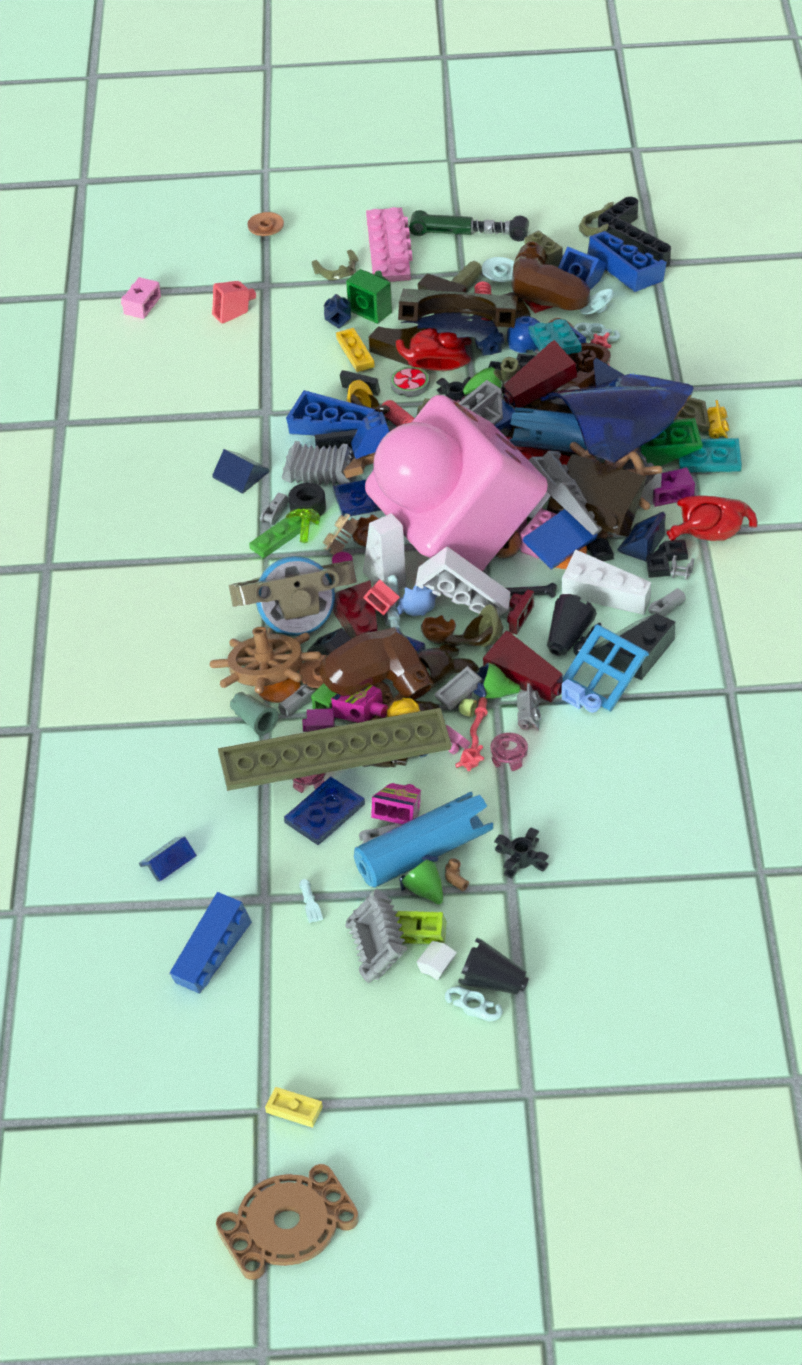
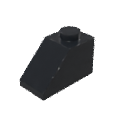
M343 628L337 629L319 637L307 652L318 651L321 655H328L351 640V637Z

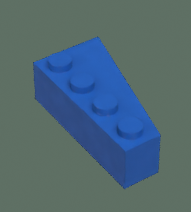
M605 231L590 236L588 255L607 263L605 269L634 292L664 281L667 262L663 260L658 262L653 259V255L649 253L644 255L638 252L637 247L624 245L623 240Z
M303 390L287 415L286 420L289 434L315 436L317 434L358 430L363 418H366L369 413L375 412V409Z
M220 892L215 894L169 973L176 984L199 994L209 984L212 976L252 923L241 901Z

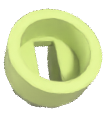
M463 699L458 707L460 713L467 717H473L477 701Z

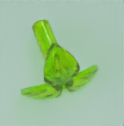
M310 508L295 509L286 515V519L295 516L302 518L300 542L308 543L310 521L319 525L320 515L318 511Z

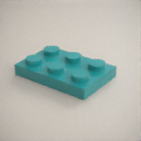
M556 319L553 322L536 323L533 326H528L529 334L539 352L553 340L567 354L582 352L581 343L566 319Z
M739 438L701 439L703 444L701 449L679 458V469L687 468L689 473L740 472L742 469Z

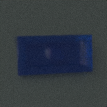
M185 836L176 837L140 861L139 865L140 867L148 866L156 881L159 882L197 855Z

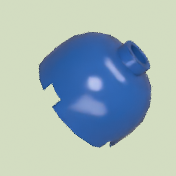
M529 316L517 318L515 328L507 329L509 348L519 353H527V350L532 349L535 352L538 348L529 334L528 326H533L540 322Z

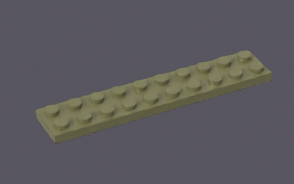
M441 708L222 747L218 748V755L226 789L230 791L451 750L452 744Z

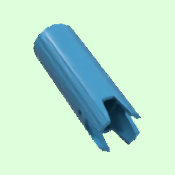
M515 407V413H512L511 425L522 428H515L513 439L509 441L517 447L575 453L570 448L572 442L578 443L587 450L594 444L604 441L603 426L608 423L611 425L612 440L620 441L630 446L634 437V422L625 419ZM613 451V458H620L623 453Z
M471 791L355 847L354 861L364 881L369 886L376 888L416 868L424 861L422 857L425 855L439 857L492 831L494 828L493 823L483 825L476 815L487 807L481 795L472 797L473 793Z

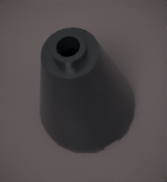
M561 594L555 601L547 647L553 655H566L595 620L597 615L596 609L588 601L586 604L581 602V597L577 595Z
M477 937L475 942L479 943L477 948H471L461 972L465 975V978H459L458 983L511 994H518L519 990L524 992L529 978L525 977L527 972L484 940Z

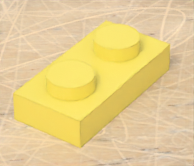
M278 1087L274 1088L265 1106L266 1113L312 1128L323 1108L322 1101Z

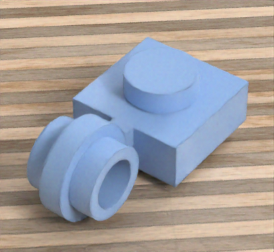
M569 679L562 683V699L578 709L584 706L588 712H596L600 709L601 699L598 695L592 693L586 696L585 689Z

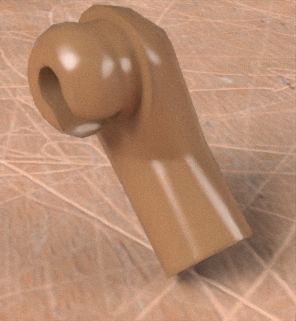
M381 681L373 685L381 690L383 704H388L393 699L390 688L386 683Z
M451 858L445 866V879L456 888L465 891L469 881L460 876V861Z

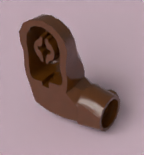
M530 241L520 248L513 264L511 282L516 296L536 304L570 311L580 310L588 305L590 301V287L585 281L556 266L546 265V252L536 242Z
M394 627L362 633L326 655L320 663V675L323 683L331 691L342 696L354 695L365 687L377 684L384 679L392 681L393 686L403 698H411L413 700L421 698L434 686L416 649L407 637Z

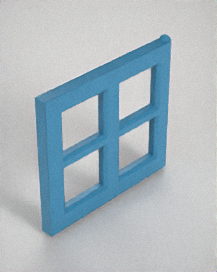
M597 624L563 676V682L569 679L585 689L586 696L592 693L598 695L601 699V707L611 712L649 653ZM600 636L615 644L604 662L589 654ZM620 648L636 655L625 673L610 666ZM584 662L598 669L588 687L573 680ZM604 673L619 681L608 699L593 691Z

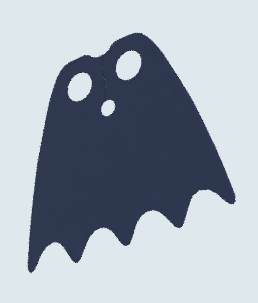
M456 312L424 316L418 321L400 322L418 324L417 328H435L437 333H455L457 338L474 337L477 339V342L484 340L497 328L492 321L482 320L485 317L474 314L472 316H464L462 313Z

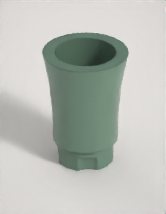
M238 692L230 701V708L258 735L269 733L278 721V711L275 708L258 701L249 694Z

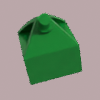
M359 269L346 280L347 299L351 304L352 313L376 324H379L392 313L391 281L386 279L381 271L378 270L373 274Z

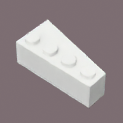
M390 513L369 523L363 573L371 580L373 586L379 580L384 583L389 576L395 575L398 579V589L401 590L406 588L403 525Z
M448 546L418 567L416 586L422 589L424 586L430 588L433 594L438 596L443 594L452 598L451 602L458 605L470 606L469 610L478 614L489 604L496 607L498 616H501L509 609L510 591Z
M575 550L562 577V594L577 595L581 597V601H588L644 615L651 599V582Z

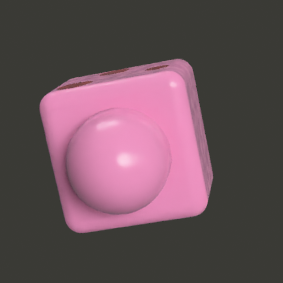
M444 395L432 397L411 423L400 425L386 434L376 449L373 463L374 470L368 476L365 483V490L368 496L385 515L392 513L403 525V535L420 554L432 558L448 546L481 571L485 569L544 497L548 487L546 478L490 421Z

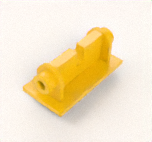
M715 400L716 406L710 407L707 410L710 423L709 436L712 439H718L721 436L728 438L727 432L730 431V428L725 419L728 418L724 406H720L718 400Z

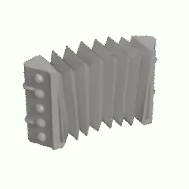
M295 441L286 456L282 479L289 483L296 479L297 484L301 479L303 483H307V481L314 483L316 481L317 485H320L324 482L326 486L330 481L333 486L336 481L339 486L349 484L350 478L345 477L344 469L355 458L354 452L348 444H342L339 449H337L336 445L333 449L331 446L328 449L325 446L319 449L318 445L314 449L312 444L309 448L307 444L302 447L300 441Z
M375 889L357 909L353 910L345 924L346 928L351 929L349 934H352V938L356 939L353 943L358 944L356 950L360 952L357 956L361 957L358 961L363 962L359 967V972L368 983L379 980L408 950L407 946L401 945L405 941V939L400 938L404 932L398 931L402 924L396 923L400 918L395 916L397 911L392 910L394 908V905L390 904L392 899H389L378 889Z

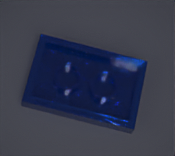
M330 776L284 816V823L315 844L320 845L365 805V798Z

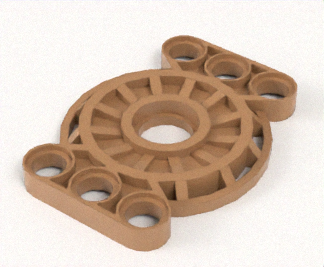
M318 1164L309 1171V1178L302 1175L285 1174L263 1180L246 1194L239 1206L238 1214L233 1212L220 1214L216 1219L218 1235L243 1276L249 1280H256L263 1276L266 1262L272 1265L289 1266L311 1260L328 1246L336 1232V1227L341 1230H351L357 1226L359 1218L356 1206L331 1168L325 1164ZM319 1173H324L328 1176L324 1182H317L314 1180V1177ZM333 1192L341 1195L340 1199L335 1202L328 1201L326 1197ZM253 1196H255V1198L252 1200L250 1206H249V1207H246V1205H247V1203L250 1201V1199H251ZM284 1211H294L300 1216L298 1224L290 1229L279 1228L275 1224L274 1219L279 1213ZM344 1212H350L354 1215L347 1222L339 1219V1216ZM226 1221H233L236 1224L231 1230H224L221 1228V1225ZM237 1241L248 1243L244 1250L233 1248ZM250 1261L260 1263L259 1268L254 1271L247 1270L245 1266Z

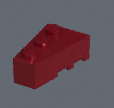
M371 580L335 592L333 613L351 639L362 633L378 631L375 608L363 598L372 588Z

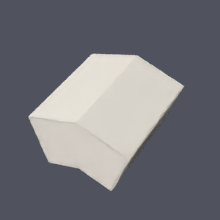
M432 941L417 960V965L421 973L429 974L438 980L457 952L444 943Z

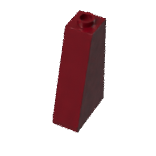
M555 340L551 341L503 385L505 391L503 397L508 405L511 404L514 408H522L578 377L576 364Z
M508 631L503 633L483 657V666L488 662L496 665L508 679L520 685L521 690L527 691V684L529 683L532 689L539 693L541 699L550 703L556 696H560L562 693L563 674Z

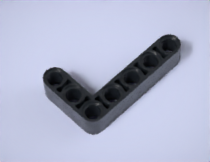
M625 197L598 216V228L608 224L606 232L623 240L624 245H633L638 248V252L644 255L649 253L658 262L660 260L667 262L666 267L670 265L671 246L631 225L638 218L637 198Z

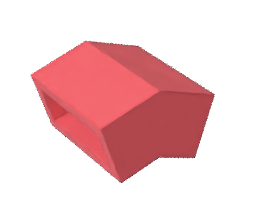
M379 580L363 598L384 616L400 597Z

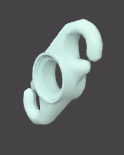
M582 322L573 327L577 331L578 329H584L580 333L588 336L589 340L594 339V334H596L592 333L594 331L601 332L597 333L598 336H604L607 332L609 334L612 333L611 329H605L599 323ZM614 330L613 333L615 336H609L607 338V341H617L620 337V333L617 330Z
M455 986L449 988L445 993L447 1003L452 1002V994L461 995V998L454 1000L453 1004L463 1008L465 1014L469 1016H475L489 1022L496 1021L502 1015L503 1009L499 1004L495 1006V1014L486 1012L488 1008L494 1006V1003L485 1000L480 992ZM470 1000H477L481 1003L475 1008L467 1005Z

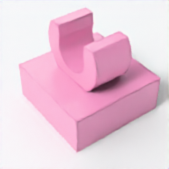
M446 725L452 743L449 752L455 755L459 751V745L467 749L471 742Z

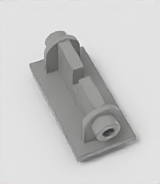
M529 683L527 684V691L522 690L517 695V709L519 710L517 712V722L521 729H528L529 726L534 725L538 731L539 720H541L538 704L541 703L539 693L534 691Z

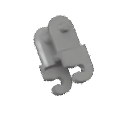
M674 555L671 566L673 571H670L672 578L677 575L684 576L685 580H687L693 570L694 558H691L687 567L677 566V556ZM676 569L686 570V572L676 571Z

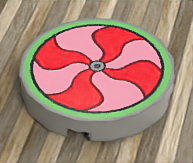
M412 366L396 370L390 379L392 390L396 394L401 395L400 393L407 397L418 396L424 393L430 384L428 373L424 369Z

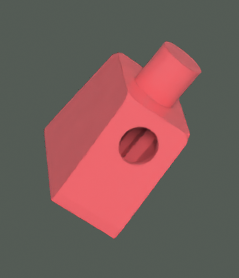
M240 281L215 283L213 287L212 315L223 324L247 313L248 302L256 298L255 290L253 288L248 289Z

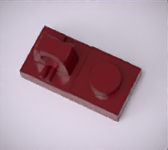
M527 589L524 595L514 593L509 600V608L514 609L507 616L510 633L517 635L533 610L534 591Z

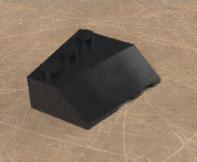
M656 613L637 620L615 633L649 653L635 673V678L642 680L675 640L676 621ZM606 639L594 646L589 654L604 662L615 644ZM620 648L610 666L625 673L636 655Z

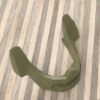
M609 202L601 210L584 216L579 224V231L586 236H592L603 231L606 232L608 224L602 225L599 228L589 227L587 224H591L593 219H597L600 214L612 207L614 202Z
M347 250L350 260L348 261V267L341 265L338 270H327L317 260L312 261V268L315 274H320L329 281H335L356 273L354 264L359 260L353 250Z

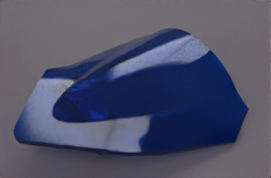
M627 374L605 384L552 392L547 396L540 397L541 401L561 398L575 416L589 454L615 463L657 437L674 423L692 396L694 387L687 383L657 377Z

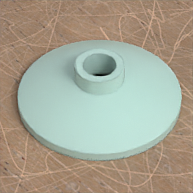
M504 257L489 258L482 264V273L493 281H511L514 261Z
M604 289L590 297L588 305L580 309V312L583 315L595 312L602 313L606 310V305L614 295L613 290Z

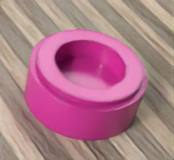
M339 552L332 557V564L353 561L352 555L347 552Z

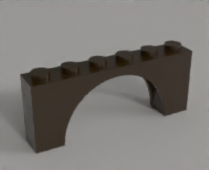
M428 273L418 282L419 290L467 293L466 286ZM378 326L368 337L369 352L409 366L408 361L399 354L396 348V340H403L405 348L409 349L411 338L416 333L429 328H417L418 326L405 329H390Z
M403 288L399 299L398 320L418 321L421 317L429 314L456 312L485 317L491 320L495 327L515 328L518 296Z

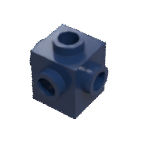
M338 294L327 299L324 303L325 320L338 329L341 328L352 317L351 304L348 299L342 298Z
M496 328L488 337L480 342H477L475 338L476 347L481 350L483 356L501 353L502 344H504L503 333H499L498 328Z

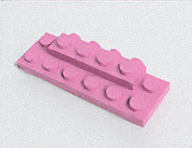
M402 207L366 210L372 273L375 274L379 270L391 282L411 280L409 261H413L408 218L407 216L404 217Z

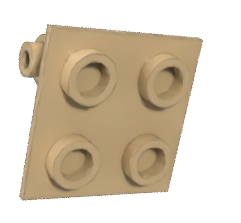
M349 514L339 516L334 524L337 527L333 534L329 532L323 541V544H325L323 549L328 550L331 548L329 553L332 555L341 552L345 547L344 544L336 540V537L346 544L348 543L338 536L340 532L351 538L341 529L353 535L358 528L357 524L359 521L353 517L348 520Z

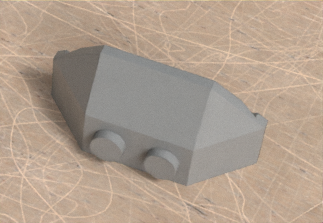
M488 380L459 402L460 405L490 421L493 425L503 419L502 391Z

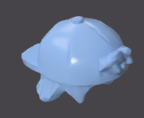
M415 584L412 590L406 587L405 594L400 598L399 606L396 607L398 614L401 615L405 612L411 616H424L434 608L435 598L438 595L433 594L432 589L425 586L422 589Z

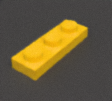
M354 328L336 332V339L356 372L375 367L372 356Z

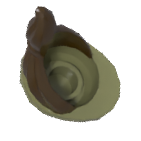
M490 604L486 605L479 616L469 623L462 635L448 636L444 643L453 646L467 644L482 647L495 644L503 635L504 629L496 607Z

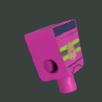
M373 685L367 686L351 696L336 694L331 698L334 717L359 723L370 721L375 715L381 718L387 715L388 706L383 704L382 692Z
M388 784L372 796L371 818L398 824H404L417 818L420 811L421 790L412 784Z

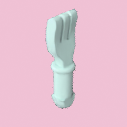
M306 879L301 880L299 886L303 893L304 903H307L305 911L308 922L312 923L323 920L319 905L314 901L315 897L312 894L310 882Z

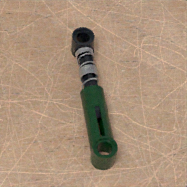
M417 210L411 216L409 231L415 236H422L425 233L472 235L474 231L480 234L482 232L485 234L495 233L496 235L503 233V235H509L511 239L519 242L527 237L529 220L520 215L505 222L501 220L500 222H495L494 220L478 221V219L474 221L473 217L431 215L425 211Z

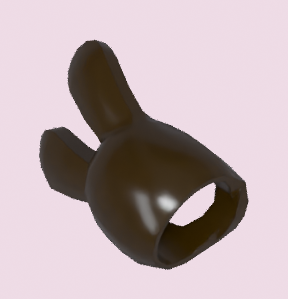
M443 644L439 648H430L418 652L422 663L430 670L431 679L434 683L433 687L447 680L452 674L460 673L467 666L475 673L479 671V667L471 659H452V657L459 655L460 649L451 644Z

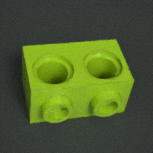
M397 911L395 916L400 919L396 923L402 924L398 931L404 932L400 937L405 939L403 943L430 944L432 941L445 944L447 921L443 912Z

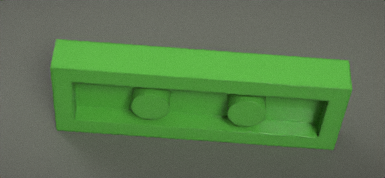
M293 512L249 543L250 549L262 558H266L309 528V521Z

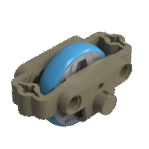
M291 556L272 563L262 573L261 577L233 583L228 586L232 607L256 603L261 618L271 629L283 635L299 636L305 632L310 634L316 631L328 620L335 603V587L353 584L357 580L353 561L321 566L309 558Z

